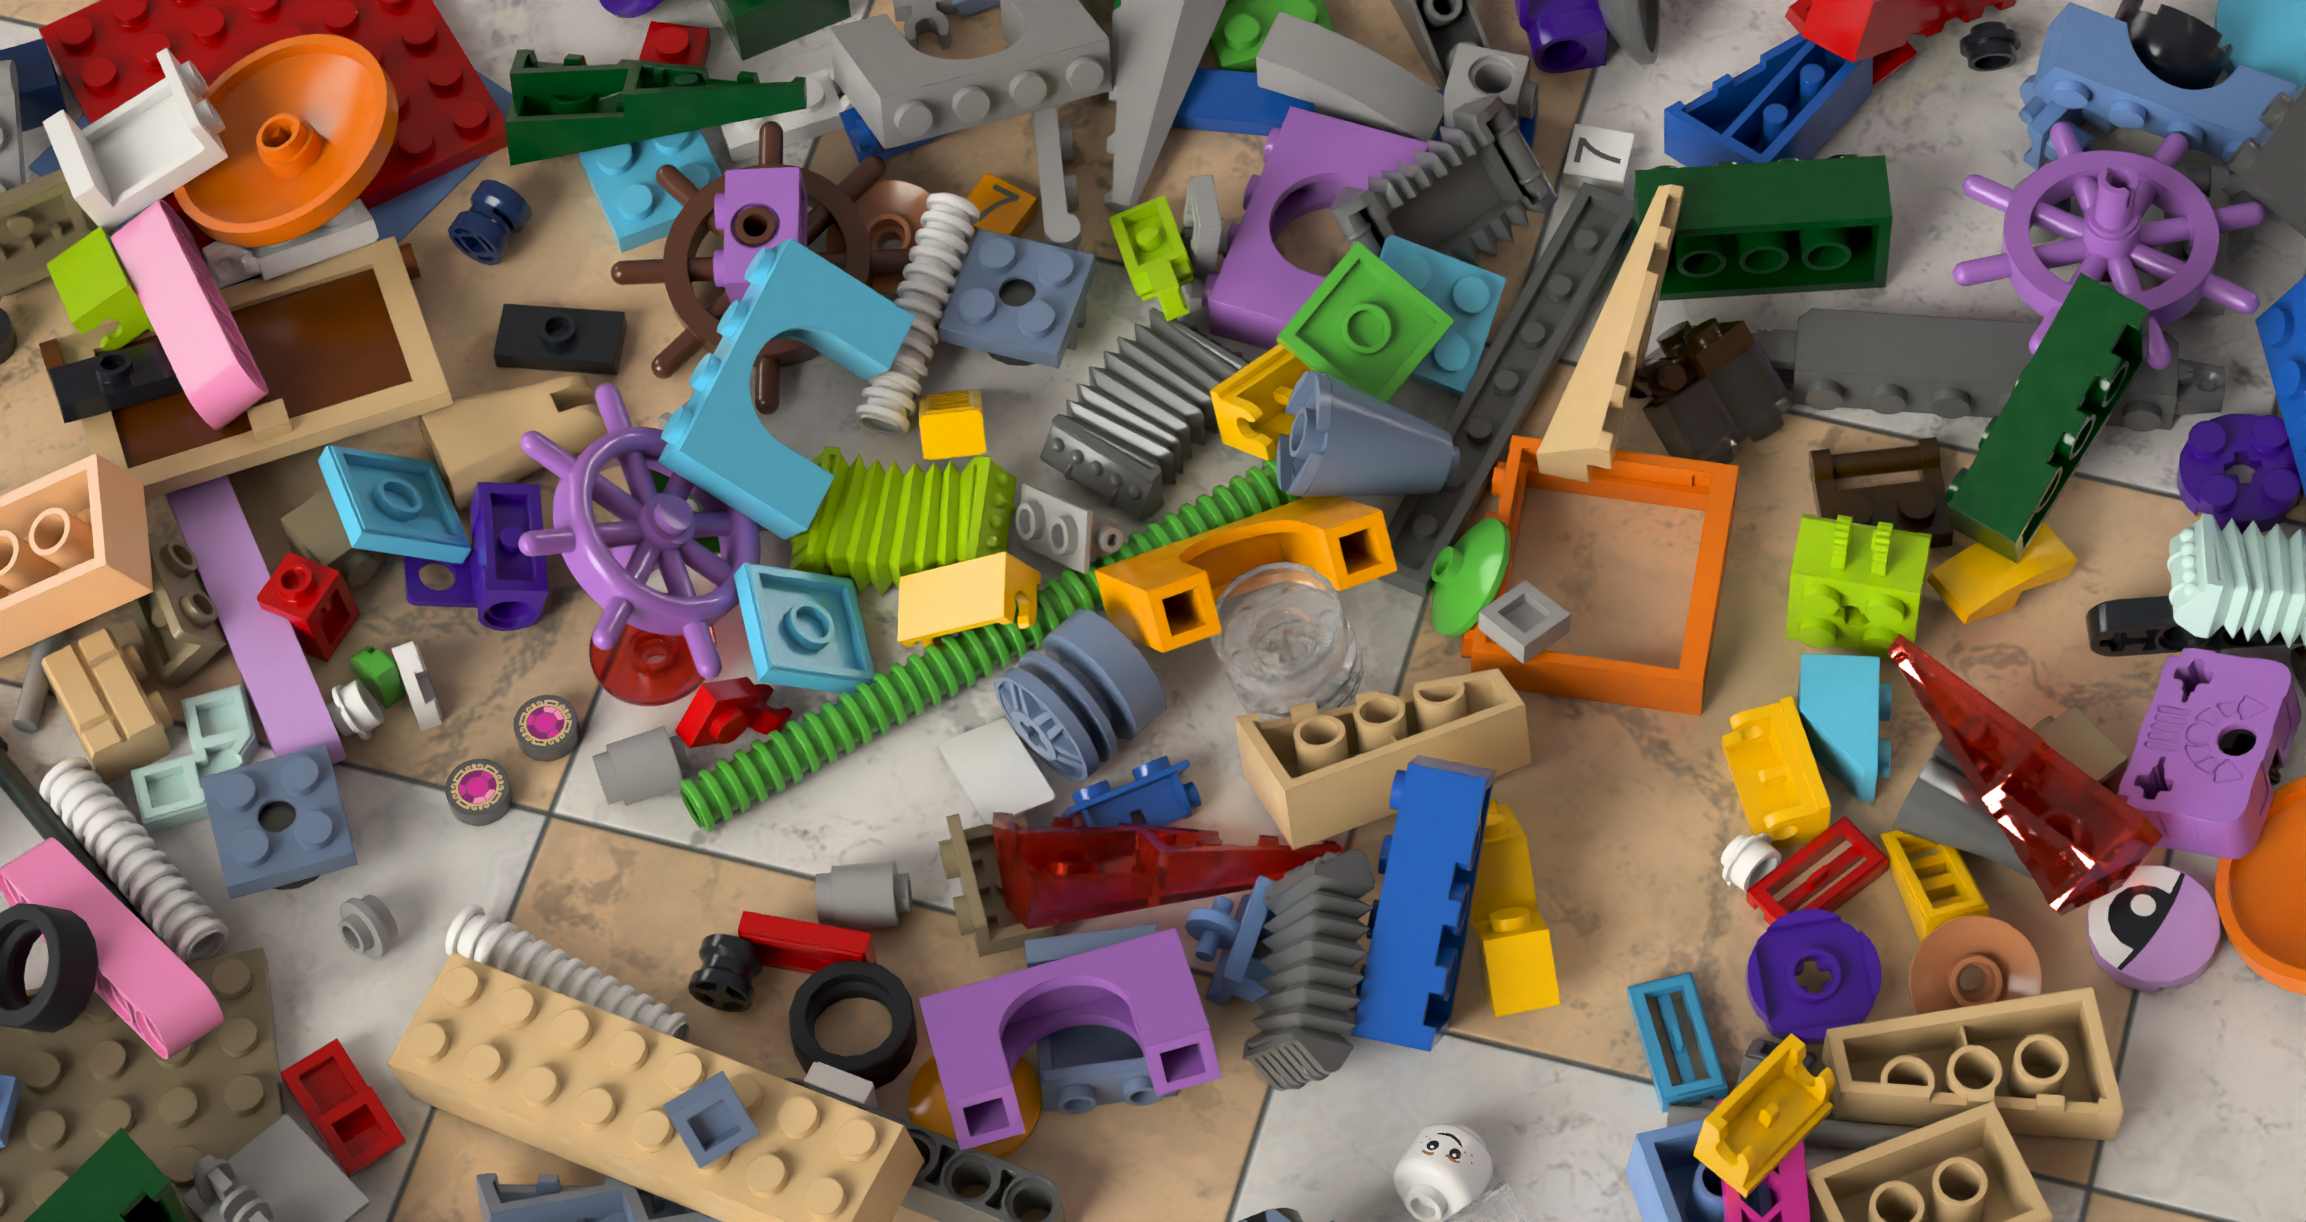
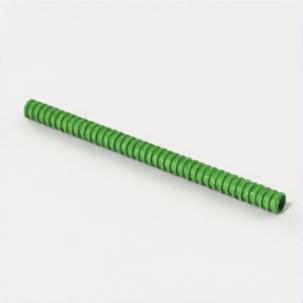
M1276 459L1264 460L1262 462L1263 468L1259 469L1256 466L1249 468L1246 471V478L1243 479L1241 476L1236 475L1229 480V487L1226 488L1221 484L1214 487L1211 497L1206 494L1198 496L1195 499V506L1188 503L1180 506L1177 516L1169 512L1162 517V524L1159 525L1156 522L1147 524L1144 534L1138 531L1131 533L1128 536V543L1125 544L1123 542L1118 551L1108 556L1094 557L1095 561L1090 562L1089 573L1074 572L1067 568L1061 572V580L1047 579L1043 583L1044 589L1040 591L1037 588V616L1032 627L1019 629L1017 620L1019 606L1017 600H1015L1017 608L1014 623L1006 625L994 623L960 631L955 638L948 634L942 637L941 646L936 647L933 644L926 646L923 656L919 657L915 653L909 655L906 658L907 664L905 666L895 663L889 668L890 674L885 676L879 672L873 675L872 684L867 685L864 682H860L854 687V694L850 695L846 691L840 693L837 696L838 702L833 705L831 702L826 701L820 705L821 712L815 714L810 710L804 713L802 716L803 722L798 724L791 720L786 723L785 732L780 733L777 730H773L768 734L767 742L763 743L758 739L750 744L751 750L745 753L742 749L733 753V760L729 763L721 759L715 763L716 770L710 772L704 768L697 774L698 780L692 782L689 778L684 779L680 782L681 789L679 791L688 812L699 828L710 832L716 827L715 821L721 819L726 823L732 820L733 811L738 809L744 813L750 810L751 801L755 799L759 803L766 801L769 791L774 790L778 794L786 789L785 782L791 780L795 784L803 780V772L808 770L812 774L817 773L821 769V762L826 761L830 765L838 760V753L841 751L847 755L853 753L856 750L855 744L859 741L863 745L871 743L873 741L872 734L877 732L883 736L889 733L890 724L895 723L898 726L905 724L908 721L907 715L910 713L917 717L925 712L924 705L929 703L931 706L936 707L942 703V696L944 694L952 698L960 692L959 686L962 684L970 688L977 683V676L981 675L984 678L992 676L994 673L993 667L998 666L1002 669L1008 667L1011 664V657L1015 656L1021 659L1028 652L1029 647L1036 650L1044 647L1043 640L1048 634L1076 610L1086 609L1096 613V610L1100 609L1106 612L1095 574L1096 569L1291 503L1300 497L1286 494V491L1280 490L1277 482Z

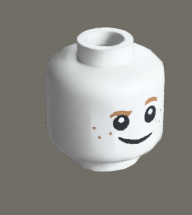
M1458 1123L1432 1124L1424 1127L1414 1136L1396 1167L1393 1176L1394 1185L1407 1210L1417 1219L1424 1222H1460L1471 1214L1489 1184L1493 1174V1164L1491 1156L1486 1150V1144L1474 1130Z

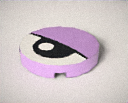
M2138 865L2114 874L2096 890L2087 913L2086 936L2088 935V942L2092 947L2091 954L2098 967L2117 983L2141 992H2160L2161 987L2177 985L2178 989L2192 984L2210 967L2221 936L2220 917L2209 892L2188 874L2166 866Z

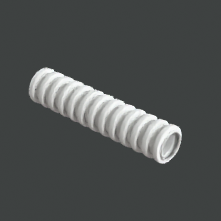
M943 192L931 194L927 198L926 207L930 211L924 212L921 216L920 224L924 228L917 230L914 237L918 246L910 249L909 259L912 263L905 265L903 270V277L906 281L900 282L897 287V294L901 298L893 301V303L914 315L915 319L890 369L868 379L871 386L864 388L862 392V400L865 404L858 406L856 410V417L869 429L879 433L900 435L909 431L910 421L906 417L912 416L915 413L916 404L912 399H916L921 395L922 386L918 381H923L927 377L928 369L924 364L932 361L934 351L930 346L938 344L939 333L936 329H939L944 316L942 311L946 310L950 300L947 294L953 293L957 282L953 276H958L962 270L963 264L959 259L967 256L969 247L965 242L970 241L974 235V228L971 224L977 223L980 217V211L972 202L955 194Z
M71 757L55 765L46 774L40 785L39 792L45 802L51 804L56 815L62 817L65 826L73 830L75 838L84 844L86 851L91 856L95 857L100 868L107 871L110 880L118 884L120 892L129 898L136 910L141 912L146 923L152 925L156 935L164 939L165 945L172 952H175V955L183 962L215 956L227 940L229 931L226 924L217 919L216 913L211 907L205 905L203 897L194 891L192 884L187 879L183 878L178 867L171 864L167 854L160 851L158 844L148 836L146 829L137 824L135 816L126 810L124 803L115 797L113 790L104 784L97 772L92 770L87 759Z
M476 904L469 905L463 909L453 920L448 930L445 950L448 956L454 952L680 1040L687 1041L690 1020L686 1014L681 1012L673 1014L672 1008L662 1002L655 1005L653 997L645 993L638 996L636 988L628 984L621 987L619 979L610 975L604 978L602 970L593 966L587 968L585 961L576 957L570 959L568 952L559 948L553 950L551 943L542 939L536 941L535 935L525 930L519 932L518 926L513 923L505 922L502 924L501 917L493 913L485 914L484 908Z

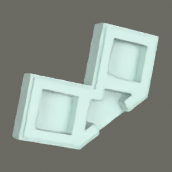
M243 684L181 700L193 753L130 770L142 824L148 834L210 818L200 778L245 766L259 749L249 701Z

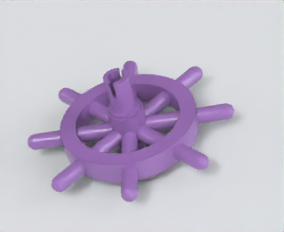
M2059 121L2051 127L2049 132L2059 159L2033 172L2016 190L1981 175L1972 174L1964 179L1962 188L1966 196L2005 213L2001 241L2002 254L1961 262L1954 268L1953 278L1961 286H1971L2008 278L2012 287L2023 301L2044 317L2028 344L2033 355L2080 273L2097 282H2112L2116 292L2149 309V357L2146 361L2151 368L2156 370L2166 368L2172 359L2161 328L2181 319L2203 297L2242 314H2252L2259 307V297L2255 292L2214 275L2219 247V233L2261 224L2266 216L2265 208L2262 204L2251 201L2212 209L2201 190L2186 176L2175 170L2189 147L2187 137L2182 133L2175 132L2169 134L2153 158L2122 151L2101 150L2083 152L2073 127L2067 122ZM2075 196L2084 219L2053 205ZM2151 204L2172 217L2141 224V219ZM2035 225L2068 240L2032 247L2029 232L2032 226ZM2187 240L2191 253L2187 262H2184L2152 247ZM2080 263V266L2068 283L2048 270ZM2134 268L2166 282L2144 291Z
M604 383L597 388L595 398L608 433L591 443L577 458L540 432L528 431L522 436L520 445L525 454L560 477V480L556 487L553 501L554 528L528 531L522 534L518 542L519 549L524 555L530 557L562 554L571 573L581 587L605 609L592 635L593 643L597 648L602 650L613 648L626 623L641 630L660 635H684L699 674L705 679L716 678L721 673L722 662L709 627L719 622L740 603L734 574L743 563L759 565L761 553L759 532L769 530L660 464L658 460L667 444L666 441L661 439L663 430L649 427H633L620 391L615 385ZM621 466L631 495L599 473L612 467ZM649 469L670 477L663 493L658 494ZM690 493L706 512L693 513L690 505L686 502ZM592 500L622 521L596 524ZM718 536L721 558L694 539ZM685 564L716 586L713 591L705 595L696 596ZM660 570L668 594L646 585L651 572Z

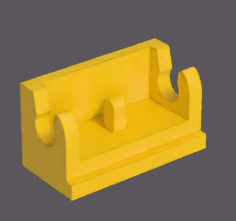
M1278 344L1209 390L1222 443L1267 461L1277 456L1279 435L1290 436L1295 418L1294 415L1285 414L1288 400L1300 377L1305 371L1312 370L1281 344Z
M1005 551L900 577L897 642L908 648L917 646L918 642L922 641L924 650L929 644L939 647L941 636L994 623L1002 625L1014 623L1017 608L1015 600H1017L1019 606V614L1017 616L1019 629L1032 627L1037 616V586L1041 585V573Z
M1793 697L1781 698L1777 703L1748 709L1730 717L1729 721L1733 732L1721 736V746L1752 835L1768 834L1772 838L1771 846L1776 850L1811 842L1829 828L1831 804Z
M1792 1033L1704 1119L1693 1153L1694 1157L1745 1198L1831 1113L1834 1106L1829 1102L1835 1084L1832 1070L1826 1067L1817 1077L1811 1075L1802 1062L1806 1057V1044Z

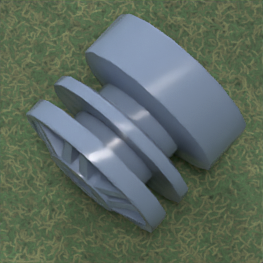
M1078 609L1043 640L1045 654L1035 651L1027 652L1018 661V668L1010 667L994 682L996 698L1005 716L1031 750L1055 772L1070 781L1083 783L1099 768V762L1106 763L1118 752L1117 737L1125 740L1134 739L1167 709L1165 692L1157 675L1132 642L1107 619L1091 610Z

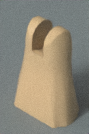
M567 375L512 389L457 396L452 398L454 405L417 416L426 448L432 461L436 462L456 512L470 506L477 482L515 483L521 478L544 468L543 465L532 459L522 450L520 441L526 432H540L573 456L583 452L596 439L608 433L599 407L591 404L595 393L586 375Z

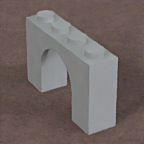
M1000 0L1002 35L1010 47L998 53L974 59H943L926 55L916 50L907 42L887 14L829 28L834 80L884 149L1112 91L1109 38L1079 0Z

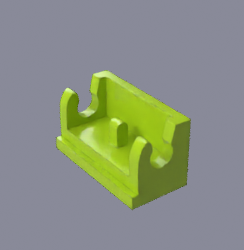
M102 226L46 264L69 318L81 335L98 328L107 319L119 321L117 330L105 335L100 341L103 351L117 350L147 329L151 332L155 331L112 243L111 237Z

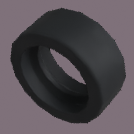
M18 903L0 913V1025L55 1033L71 1025L86 1008L96 984L98 969L96 941L86 921L71 910L38 904ZM43 933L47 942L49 956L47 974L40 992L30 1002L26 995L24 981L26 960L33 944Z
M853 960L834 962L812 973L797 989L789 1009L790 1035L794 1053L806 1075L813 1062H821L873 1082L876 1090L894 1081L909 1065L918 1042L916 1018L911 996L900 978L878 964ZM862 997L878 1001L889 1011L892 1018L890 1035L879 1047L863 1055L841 1056L829 1053L820 1047L815 1038L814 1025L816 1019L827 1007L843 999Z

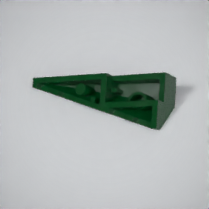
M522 49L517 50L509 74L512 99L504 124L510 166L806 109V77L796 76L791 82L760 83L757 72L741 71L737 75V81L710 79L706 67L622 59L617 64L587 65L584 55L568 54L564 58V64L538 61L534 50Z

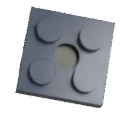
M978 228L939 326L941 342L987 352L993 359L1007 365L1028 366L1036 363L1059 369L1066 349H1076L1077 327L1083 329L1086 323L1087 293L1097 270L1095 255Z
M327 744L200 778L226 888L231 899L271 888L277 890L300 888L315 881L322 874L358 865L352 833L347 821L345 806Z

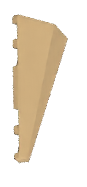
M1672 184L1658 187L1536 453L1539 473L1589 483L1593 466L1612 469L1636 368H1643L1683 201L1684 187Z

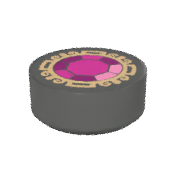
M541 695L534 697L519 708L514 718V732L520 749L525 755L537 761L549 762L565 757L576 747L580 738V725L576 711L567 700L559 696Z
M473 759L460 764L451 772L445 786L446 797L453 815L461 822L472 826H484L496 822L507 813L513 799V792L506 771L496 762L487 759Z

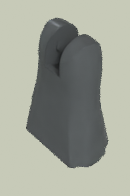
M1950 728L1947 729L1931 758L1917 777L1892 826L1895 830L1933 843L1985 857L2028 878L2058 889L2066 888L2072 883L2080 870L2081 863L2088 857L2095 838L2093 829L2079 816L2021 786Z

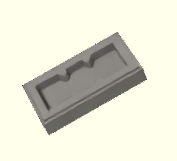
M1213 175L1191 176V181H1188L1181 236L1195 271L1192 274L1195 281L1185 285L1186 294H1189L1190 298H1202L1206 280L1210 272H1215L1217 255L1226 254L1227 252L1226 223L1224 217H1220Z

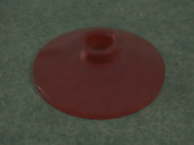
M626 623L616 645L609 650L597 648L591 636L589 658L592 671L599 684L609 694L623 702L638 706H660L673 703L691 694L706 680L697 671L684 635H660L641 630ZM712 625L711 627H709V630L717 649L716 635ZM653 656L665 657L663 661L658 663H646Z

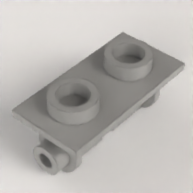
M1022 483L1021 502L1015 517L1016 528L1019 534V545L1083 574L1089 573L1090 557L1108 556L1121 548L1124 536L1121 526L1115 520L1107 517L1093 518V511L1030 483Z

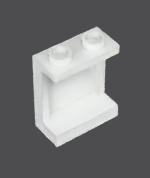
M167 47L156 54L166 78L81 130L63 109L43 121L74 200L106 232L114 229L152 205L159 198L162 199L228 158L219 137V133L226 129L225 125L211 102L207 98H202V95L209 91L204 78L190 60L181 65Z

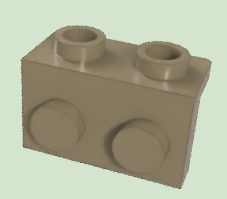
M62 169L0 193V297L16 294L26 286L50 277L51 274L46 264L90 234L80 206L73 198Z
M148 533L154 592L128 602L160 684L179 688L227 644V640L217 618V608L209 598L198 572V562L194 553L187 544L181 541Z
M959 814L946 816L950 839L938 841L947 880L957 877L960 879L964 895L952 898L961 936L974 934L979 957L1025 947L1024 940L1056 936L1026 816L1014 817L992 825L985 824L964 830Z

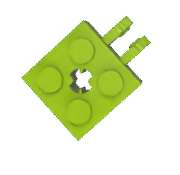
M1803 513L1790 574L1785 638L1799 640L1803 644L1814 648L1835 646L1864 651L1866 654L1880 657V659H1891L1894 657L1913 659L1925 595L1932 534L1895 530L1892 523L1880 521L1878 526L1852 523L1853 517L1838 515L1837 520Z

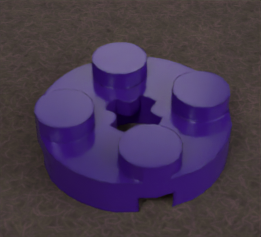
M2229 414L2213 418L2209 421L2198 422L2191 428L2188 440L2180 453L2177 469V487L2182 501L2195 515L2197 509L2201 513L2213 515L2221 531H2223L2230 519L2233 518L2242 535L2253 520L2261 533L2271 530L2276 523L2280 525L2285 521L2286 514L2294 509L2296 504L2297 506L2299 505L2304 490L2283 419L2274 415L2259 417L2250 414ZM2233 465H2246L2256 472L2252 474L2250 483H2240L2236 474H2226L2225 470L2233 468Z
M1821 909L1794 911L1778 918L1757 940L1746 966V991L1756 1015L1765 1023L1767 1030L1774 1037L1785 1040L1792 1033L1806 1045H1824L1827 1029L1866 1022L1881 987L1880 960L1871 940L1861 930L1858 933L1852 925L1841 921V916ZM1815 961L1818 971L1830 972L1832 981H1827L1822 985L1821 993H1810L1807 986H1799L1797 984L1795 976L1803 973L1804 962Z

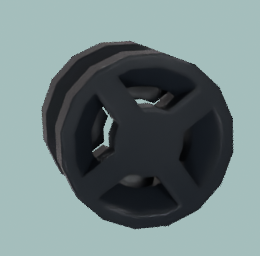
M727 934L706 936L699 950L702 966L701 969L696 970L691 976L688 986L689 993L699 1002L717 1010L727 1012L748 1010L755 996L754 987L751 984L752 979L759 975L763 969L765 962L764 952L750 941Z

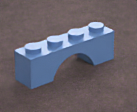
M2069 2L2047 27L2032 91L2051 97L2053 102L2062 107L2071 109L2082 108L2107 117L2112 124L2124 129H2141L2166 138L2171 133H2182L2188 140L2189 147L2187 150L2196 149L2221 158L2227 165L2233 153L2246 139L2251 137L2255 140L2265 125L2258 119L2270 101L2281 91L2289 96L2296 91L2297 84L2240 64L2222 83L2211 88L2188 90L2172 86L2153 75L2139 60L2132 47L2126 22Z

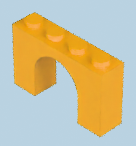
M1342 496L1305 497L1096 569L1095 574L1108 621L1126 637L1165 653L1222 633L1215 602L1235 593L1273 583L1302 580L1313 581L1342 591L1398 570L1383 511Z

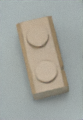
M103 628L80 639L76 646L68 645L43 658L41 665L50 686L94 770L101 776L105 784L108 785L130 774V770L135 769L137 766H147L169 755L172 749L164 729L174 725V722L159 692L156 690L146 695L139 681L147 678L148 674L132 643L120 648L111 629Z

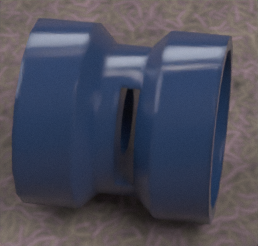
M487 179L481 181L470 198L472 206L469 211H463L458 214L449 227L448 233L455 246L464 254L482 264L496 265L510 247L508 238L511 234L521 232L530 219L532 212L526 200L515 190L501 182Z

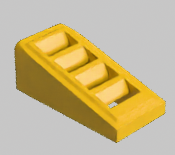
M982 389L930 393L920 396L919 426L924 459L936 460L981 455L987 452Z
M1898 830L1880 834V845L1884 854L1889 858L1890 870L1920 943L1934 929L1949 920L1967 915L1989 916V906L1958 849L1936 844ZM1933 849H1937L1938 852L1936 855L1909 861L1907 858ZM1942 872H1946V874H1942V875L1930 877V878H1927V879L1919 880V879H1921V878H1925V877H1928V876H1932V875H1935V874H1939V873H1942ZM1955 895V897L1943 899V900L1936 901V902H1932V903L1930 902V901H1934V900H1937V899H1941V898H1945V897H1949V896Z

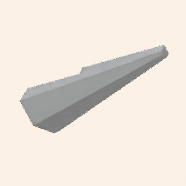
M1121 0V6L1113 11L1111 39L1112 91H1109V100L1116 102L1115 133L1107 137L1106 154L1114 156L1112 190L1104 195V205L1118 214L1137 205L1227 0Z

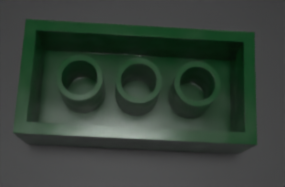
M1848 154L1839 158L1814 160L1785 158L1776 162L1748 164L1721 162L1714 166L1681 168L1663 165L1653 169L1634 171L1632 244L1658 187L1670 184L1684 187L1683 201L1659 301L1886 287L1893 216L1885 155L1862 156L1859 154Z

